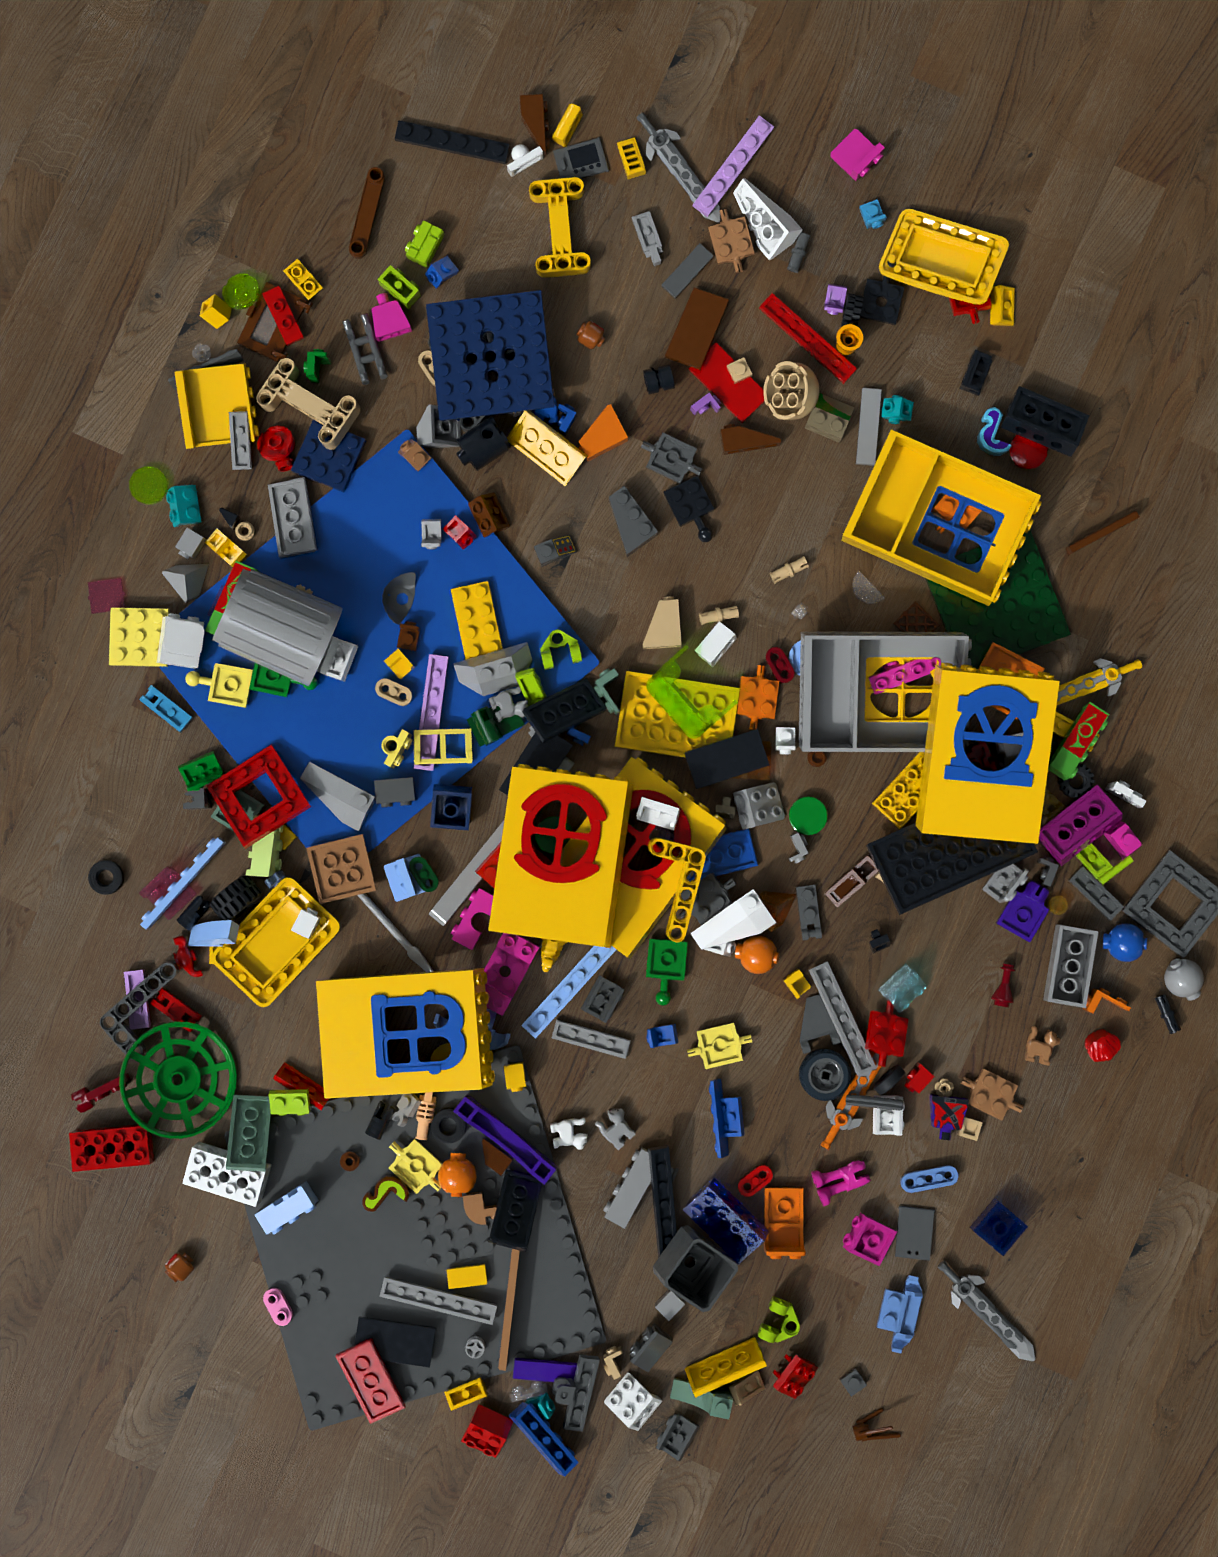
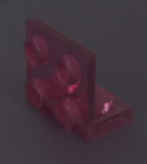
M167 866L139 894L144 899L148 898L154 905L161 896L165 897L169 893L167 890L174 881L178 882L182 877L171 866ZM188 885L163 915L168 920H171L197 893Z

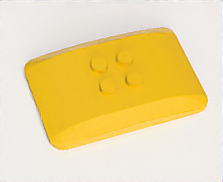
M905 209L899 215L879 263V271L882 275L945 297L980 305L984 304L989 298L1007 254L1009 243L1002 236L913 209ZM887 261H889L890 263L896 262V266L894 268H891L888 265Z
M284 878L239 924L236 944H223V947H218L212 954V962L256 1005L267 1007L339 932L340 924L299 883L292 878ZM307 908H311L318 912L317 916L321 917L311 939L291 931L301 909L307 910Z

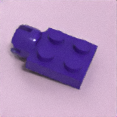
M1030 881L1024 891H1017L1015 897L1007 902L996 924L1031 942L1049 911L1044 906L1049 890L1042 885L1040 886L1035 881Z

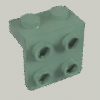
M608 668L599 674L600 678L595 681L596 686L594 690L600 698L603 696L607 701L605 706L609 713L614 712L617 715L620 711L604 687L617 679L619 674L615 668L613 670Z

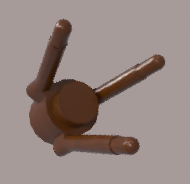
M883 1408L863 1419L857 1420V1425L852 1426L856 1441L862 1440V1442L899 1438L901 1434L871 1435L892 1430L893 1426L870 1430L868 1424L864 1425L865 1422L884 1411Z

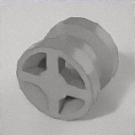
M479 1336L470 1337L465 1346L466 1354L471 1358L481 1357L485 1350L484 1340Z

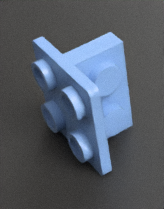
M420 854L384 865V870L396 902L425 892L409 870L410 861L415 857H421ZM417 863L416 869L421 870L423 867L422 864ZM429 879L426 880L427 886H431Z

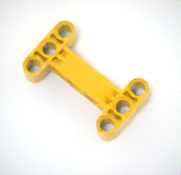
M579 178L538 180L532 182L529 186L530 199L535 203L548 202L553 255L540 256L536 260V271L541 277L586 274L590 270L591 260L589 255L583 252L572 253L567 201L578 200L583 196L584 184ZM577 185L581 189L577 192H573L571 190V187ZM559 187L561 192L556 194L552 192V189ZM541 189L543 192L540 195H535L533 191ZM580 260H585L587 265L580 267L577 263ZM560 262H567L568 267L562 269L558 264ZM546 263L549 265V268L541 270L539 266Z

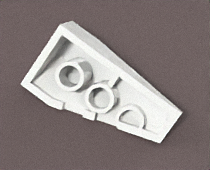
M753 889L697 928L691 935L702 950L761 934L773 926L776 921Z

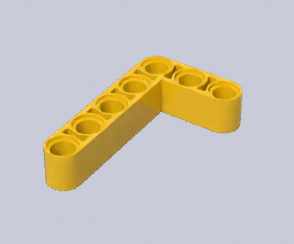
M653 838L648 843V849L653 855L683 863L666 928V935L671 941L681 942L686 936L706 856L703 850L697 847L662 838ZM654 843H662L663 848L660 852L653 850ZM679 846L681 854L678 857H674L672 850L674 847ZM698 851L700 859L693 862L691 855L693 852ZM693 870L695 878L688 881L686 874L688 871ZM687 889L690 891V897L683 900L681 893ZM684 909L685 916L678 919L676 917L677 910ZM674 928H679L680 935L673 938L671 931Z

